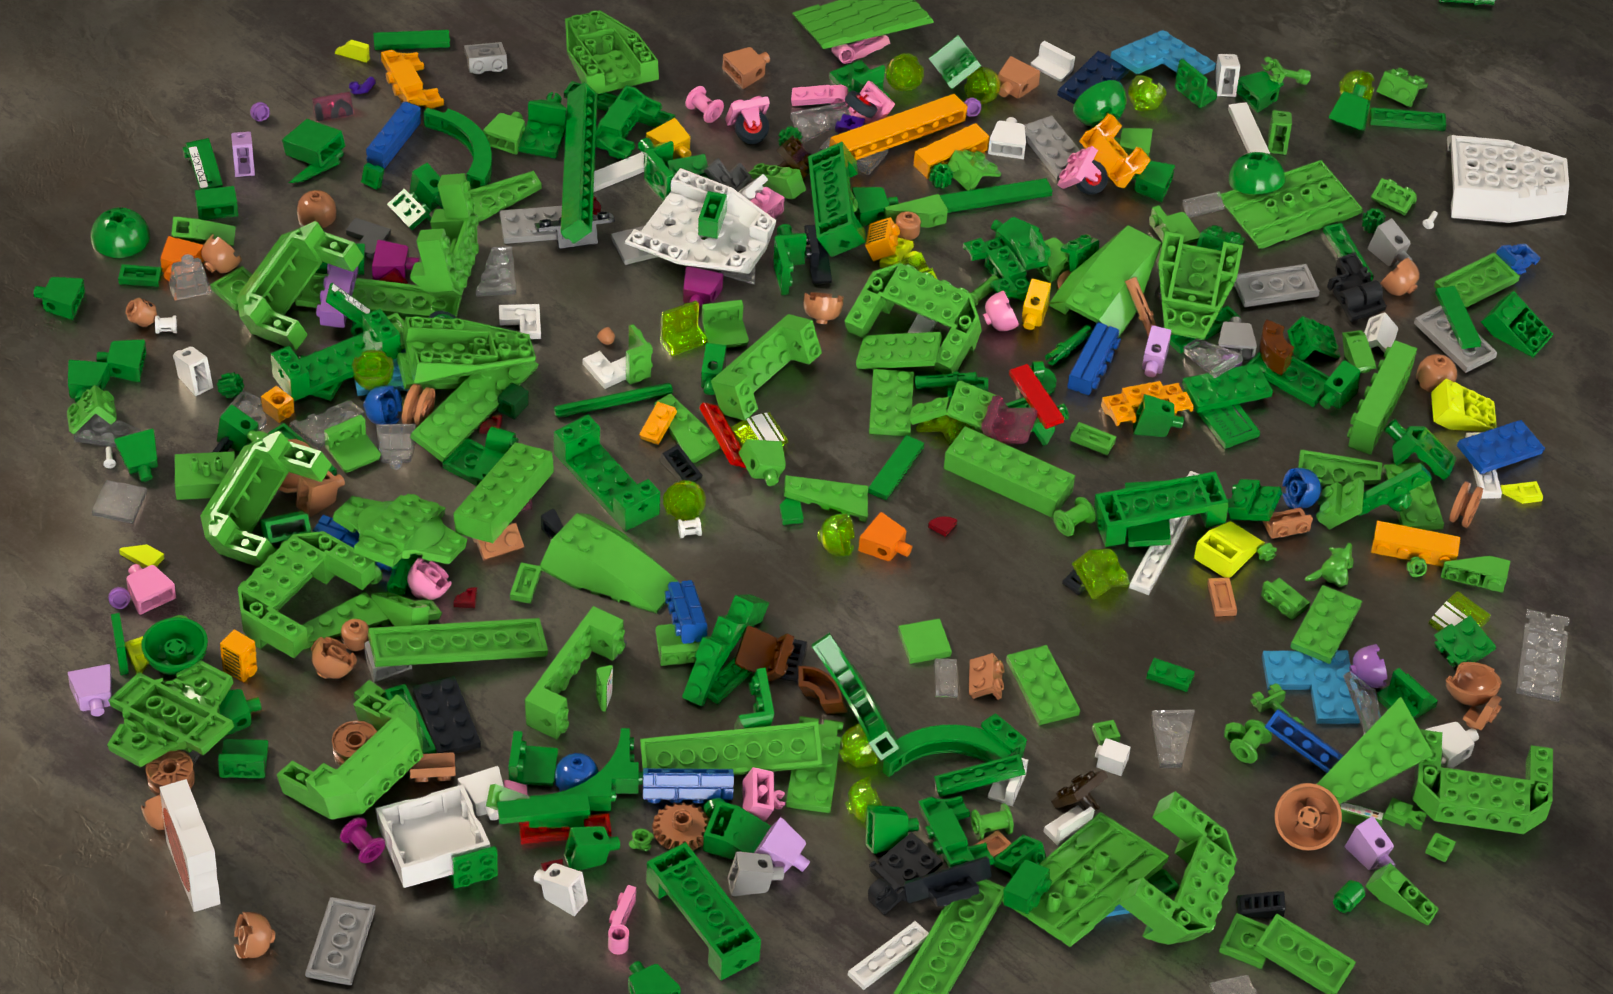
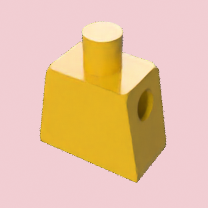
M675 118L646 133V138H650L654 145L672 141L674 143L673 160L677 157H690L692 154L690 151V136Z
M1031 279L1023 305L1022 322L1024 328L1033 330L1035 326H1042L1049 306L1051 283Z

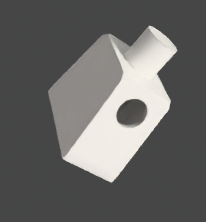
M1218 54L1215 71L1217 96L1236 97L1240 64L1235 54ZM1224 79H1227L1229 83L1225 84Z
M1013 117L1007 118L1006 121H997L989 140L988 154L1024 159L1026 147L1025 125L1017 123V120Z
M188 347L174 353L173 359L175 360L178 377L195 396L213 388L208 359L204 354L194 347Z
M1458 722L1425 729L1443 732L1441 767L1452 769L1468 759L1472 754L1474 742L1479 739L1475 729L1471 728L1465 731Z
M495 766L458 778V786L464 785L473 805L474 815L479 817L488 814L490 820L499 819L497 810L486 807L490 785L497 784L503 786L499 767Z
M554 863L546 871L539 869L535 873L534 881L542 885L544 898L572 916H575L588 902L582 872Z

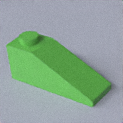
M939 194L888 206L884 210V219L891 217L894 224L900 213L906 211L914 212L920 217L921 227L925 228L945 224L948 212Z
M389 591L371 593L373 601L395 627L428 625L429 606Z

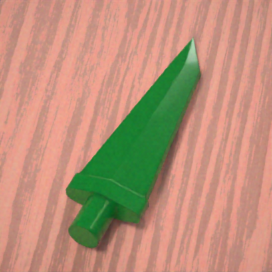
M342 150L338 152L322 167L311 164L288 183H301L341 163L339 159L344 156V152Z

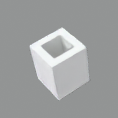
M1106 738L1103 746L1099 745L1095 753V758H1098L1096 768L1121 776L1129 760L1131 747Z

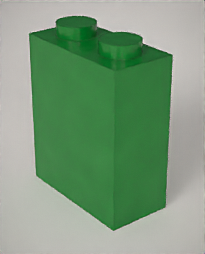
M309 119L303 121L282 139L287 156L318 167H322L345 147L341 130Z
M303 511L259 520L262 536L268 539L270 543L288 540L294 534L311 533L308 514Z

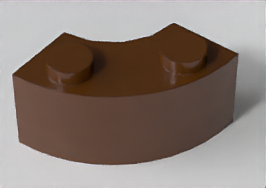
M1266 319L1259 345L1260 355L1271 370L1282 376L1291 364L1294 347L1284 339L1285 327Z
M798 666L799 688L804 696L818 699L826 714L848 712L846 700L837 683L829 674L815 667Z

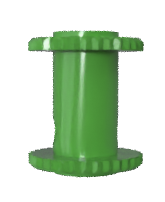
M1083 497L1076 498L1075 507L1067 512L1056 510L1053 514V520L1057 529L1065 536H1072L1075 531L1074 526L1082 521L1091 524L1096 518L1092 504Z
M1255 719L1248 720L1245 723L1246 734L1242 739L1237 738L1230 743V750L1238 760L1244 763H1254L1258 759L1256 751L1260 744H1267L1272 740V733L1265 728L1266 724Z
M1001 804V810L994 813L980 815L976 809L971 812L972 829L979 841L983 840L984 833L1005 828L1008 835L1012 834L1014 829L1013 817L1007 804Z

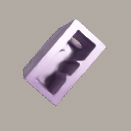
M251 132L232 133L235 177L255 176ZM240 158H247V162L241 163Z
M1153 325L1151 327L1142 369L1145 370L1144 374L1148 377H1155L1157 373L1160 374L1163 371L1169 349L1170 329Z
M110 664L68 672L70 689L81 711L90 710L93 716H101L104 713V707L110 706L108 699L112 697Z
M1372 816L1356 826L1344 847L1368 870H1372L1378 865L1383 867L1389 863L1395 867L1396 864L1388 856L1394 845L1376 819Z
M781 817L770 827L755 851L758 854L770 855L773 867H783L784 873L792 865L803 872L810 863L807 858L800 854L806 845L805 840Z

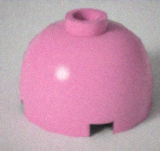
M1004 291L994 294L987 300L985 305L986 313L983 314L987 325L992 324L998 331H1009L1019 326L1016 315Z
M418 558L407 576L412 594L419 599L428 600L441 597L452 584L451 581L449 583L447 581L449 575L435 562L430 561L426 563L423 562L424 559Z

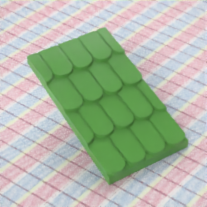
M837 0L822 6L817 4L792 13L795 19L823 49L934 23L927 11L915 0Z
M1322 160L1285 172V184L1276 191L1265 194H1246L1231 190L1217 195L1223 207L1231 214L1258 249H1264L1283 240L1288 241L1309 231L1321 229L1335 222L1340 223L1364 213L1363 208Z
M1100 812L1039 864L1050 869L1052 884L1048 892H1044L1041 896L1038 906L1036 908L1033 907L1029 914L1018 910L1015 911L1071 947L1093 930L1097 923L1115 910L1127 885L1141 877L1148 880L1163 868V865L1168 861L1169 855Z

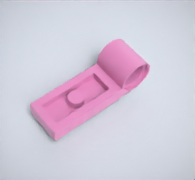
M880 35L856 41L850 45L843 44L832 47V53L842 63L847 64L884 48V46L890 44L887 35Z
M844 85L792 88L791 103L792 106L831 103L834 109L844 110L848 106L845 97L849 93V89Z
M627 885L625 892L620 893L617 901L618 908L616 911H612L609 918L611 926L608 931V949L617 955L624 954L629 948V930L625 924L636 902V887Z

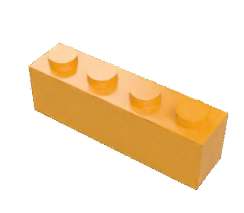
M976 123L915 151L913 166L928 179L931 168H934L939 163L947 164L955 150L980 151L982 153L987 151L990 136Z
M1377 521L1371 553L1406 560L1419 557L1424 559L1426 564L1443 567L1445 561L1457 560L1460 537Z

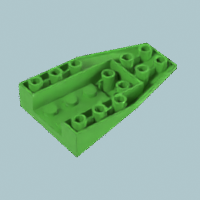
M601 10L565 18L567 54L581 83L585 82L597 94L621 89L626 85L634 86L659 80L658 59L634 30Z
M419 316L405 318L402 339L414 384L473 375L536 360L529 334L459 318L442 319L439 317L422 318Z

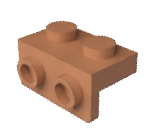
M1301 507L1273 513L1270 521L1262 522L1270 538L1273 539L1310 531L1313 518L1311 515H1305Z
M516 523L509 524L494 543L473 538L474 543H477L483 561L524 548Z
M994 653L970 660L969 695L972 698L993 693L997 700L1002 699V690H1004L1002 674L1005 669L1002 661L998 660Z
M1497 695L1493 696L1483 711L1472 706L1464 715L1463 720L1466 721L1470 728L1482 730L1488 722L1492 723L1502 708L1499 705L1502 698Z
M454 753L423 754L420 761L410 769V778H415V782H428V777H437L438 781L451 780V776H456Z

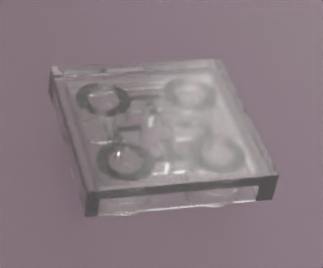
M106 480L92 509V516L133 524L146 497L147 488Z

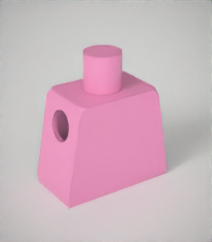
M134 564L129 568L128 572L130 575L126 578L127 588L139 615L176 599L175 584L155 565L142 569L139 564Z

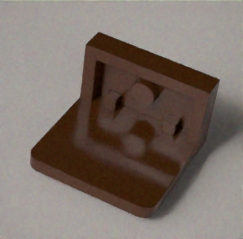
M747 626L738 648L735 664L754 674L757 669L766 668L768 680L773 681L783 676L787 671L788 664L786 663L794 649L792 644L794 636L787 633L776 638L753 626Z

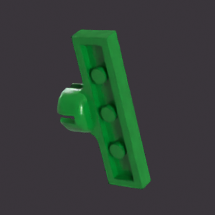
M1420 463L1363 493L1362 513L1359 516L1367 514L1381 505H1388L1397 512L1403 511L1400 507L1401 505L1407 509L1412 502V496L1409 491L1432 480L1430 472Z

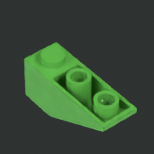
M760 163L748 172L754 180L764 174L768 181L763 186L788 199H795L806 191L799 169Z
M173 217L171 236L198 244H205L213 234L214 239L219 237L230 246H234L236 226L195 218Z
M1362 330L1342 333L1344 356L1349 363L1360 369V373H1367L1371 369H1376V363L1366 334Z
M1483 556L1445 561L1441 578L1503 593L1510 560Z
M1391 863L1376 870L1365 886L1381 902L1426 925L1430 924L1439 910Z

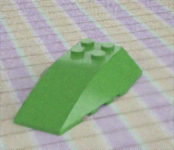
M1127 225L1069 274L1049 302V306L1064 314L1071 309L1096 323L1099 322L1108 327L1119 329L1120 337L1138 312L1125 281L1137 277L1144 294L1162 242Z
M1165 231L1158 263L1164 328L1170 329L1171 334L1205 340L1237 280L1243 245L1223 242L1222 251L1183 244V234Z
M576 513L553 537L540 564L542 571L575 589L591 590L592 594L598 596L604 594L618 602L624 600L630 602L631 606L658 613L666 604L665 591H668L669 582H678L626 534L590 514Z

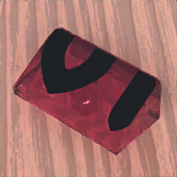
M350 92L312 99L313 114L317 122L354 114Z

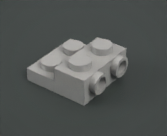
M502 42L464 45L470 73L482 74L484 71L501 72L503 69H507V55Z

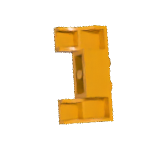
M394 50L381 52V61L387 70V82L392 84L393 93L399 97L401 103L406 101L417 106L424 105L425 109L444 106V99L440 97L438 88L423 89V83L416 71L423 70L424 63L420 61L417 52L408 54L399 53Z
M1108 113L1097 126L1086 131L1079 142L1085 149L1091 146L1096 148L1098 151L1093 160L1100 162L1105 167L1108 177L1117 187L1125 188L1135 173L1141 175L1151 159L1139 147H1136L1130 155L1125 152L1114 139L1122 125L1112 114Z
M1161 381L1122 388L1121 394L1102 397L1101 402L1104 413L1113 419L1116 426H1119L1120 422L1131 420L1132 423L1136 422L1135 414L1144 394L1172 402L1175 415H1177V411L1187 409L1193 412L1194 407L1187 392L1182 391L1179 383L1163 386Z

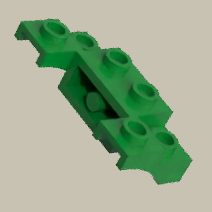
M626 85L613 105H610L604 118L600 120L596 128L595 147L608 150L609 156L622 160L628 158L634 150L635 144L625 138L640 117L654 121L662 109V104L648 98L637 88Z
M978 238L963 243V249L968 251L971 261L985 259V267L990 274L996 275L999 278L991 282V289H994L997 293L1004 291L1007 298L1025 301L1030 286L1029 281L1025 277L1027 272L1008 245L1003 246L998 238L986 242Z
M962 795L950 799L928 797L918 801L919 809L928 825L925 827L926 835L929 840L933 839L934 842L932 844L936 855H941L944 863L946 862L949 868L985 856L989 858L990 865L995 864L994 857L991 856L986 842L968 846L967 837L958 822L970 817V811L966 808Z

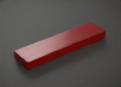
M1028 364L1009 370V376L1045 429L1064 423L1063 415Z
M703 402L699 409L730 465L746 468L739 455L741 446L719 406Z
M609 814L589 815L588 819H584V827L603 826L608 836H612ZM529 821L519 822L521 844L568 840L571 829L570 827L529 828Z

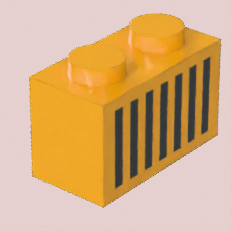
M891 217L869 225L865 246L873 261L895 255L900 229L897 224H894Z
M234 629L220 643L222 668L224 672L244 683L256 673L258 668L255 641Z

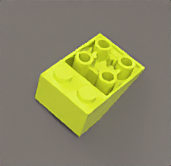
M1445 379L1431 392L1433 422L1450 430L1485 432L1497 428L1495 403L1490 398H1486L1448 379Z
M1230 521L1209 530L1197 542L1194 559L1222 577L1231 578L1265 542Z

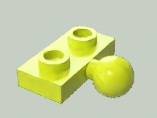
M898 238L895 255L882 258L879 261L881 268L898 263L903 264L904 261L916 267L922 263V255L917 251H912L914 247L913 241Z

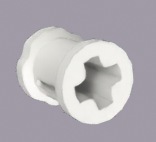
M173 315L171 318L155 316L156 334L172 331L177 333V316Z
M696 517L695 520L688 521L679 519V537L684 538V536L695 534L701 536L700 518Z

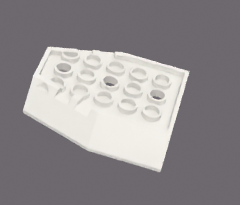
M1456 135L1447 137L1448 152H1451L1453 177L1451 218L1511 223L1566 215L1569 191L1566 158L1535 150L1509 140Z
M680 168L671 180V192L641 231L636 229L632 231L625 240V244L679 265L749 274L767 250L776 220L735 189ZM707 192L727 194V212L718 239L707 237L708 239L702 240L701 238L705 236L698 235V218Z

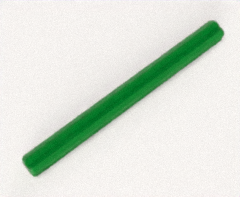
M664 383L558 405L554 407V414L559 418L665 396L673 393V387L670 383Z

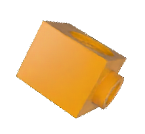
M278 386L273 387L261 396L262 411L278 423L289 418L294 413L293 398Z

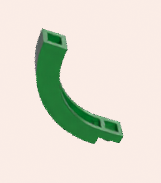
M426 108L424 111V126L454 137L470 152L473 162L466 174V179L470 182V189L489 185L492 176V152L484 132L472 120L454 110L447 109L443 113Z
M965 725L930 726L912 731L897 739L899 749L883 759V773L890 777L910 762L932 754H963L987 763L1017 755L1019 748L1010 752L981 728Z

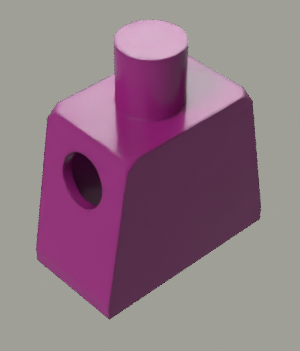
M377 240L372 263V279L379 281L382 276L394 268L406 278L407 269H413L414 264L420 262V259L409 257V247L406 245Z
M687 266L683 302L688 304V308L691 311H698L703 304L715 302L723 289V274Z

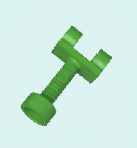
M1271 57L1264 58L1266 63H1269L1268 65L1261 64L1265 71L1272 72L1274 76L1269 74L1268 76L1273 82L1278 81V83H1282L1285 77L1296 79L1298 84L1307 85L1311 78L1309 70L1300 69L1297 72L1284 69L1277 59L1272 60Z
M1275 683L1269 686L1271 690L1268 691L1270 696L1268 698H1264L1261 692L1252 694L1254 698L1251 699V703L1255 708H1258L1260 713L1272 707L1275 712L1277 709H1281L1291 717L1280 705L1281 702H1284L1286 692L1282 690L1279 684ZM1293 717V719L1304 726V723L1298 717Z

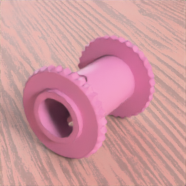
M702 86L694 88L686 98V107L690 110L697 108L703 112V118L706 123H712L717 120L723 112V101L720 99L714 101L706 96V89Z

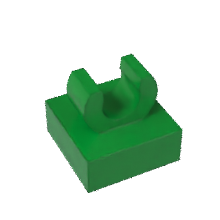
M370 163L365 164L361 182L376 190L381 188L385 168L378 165L374 166Z

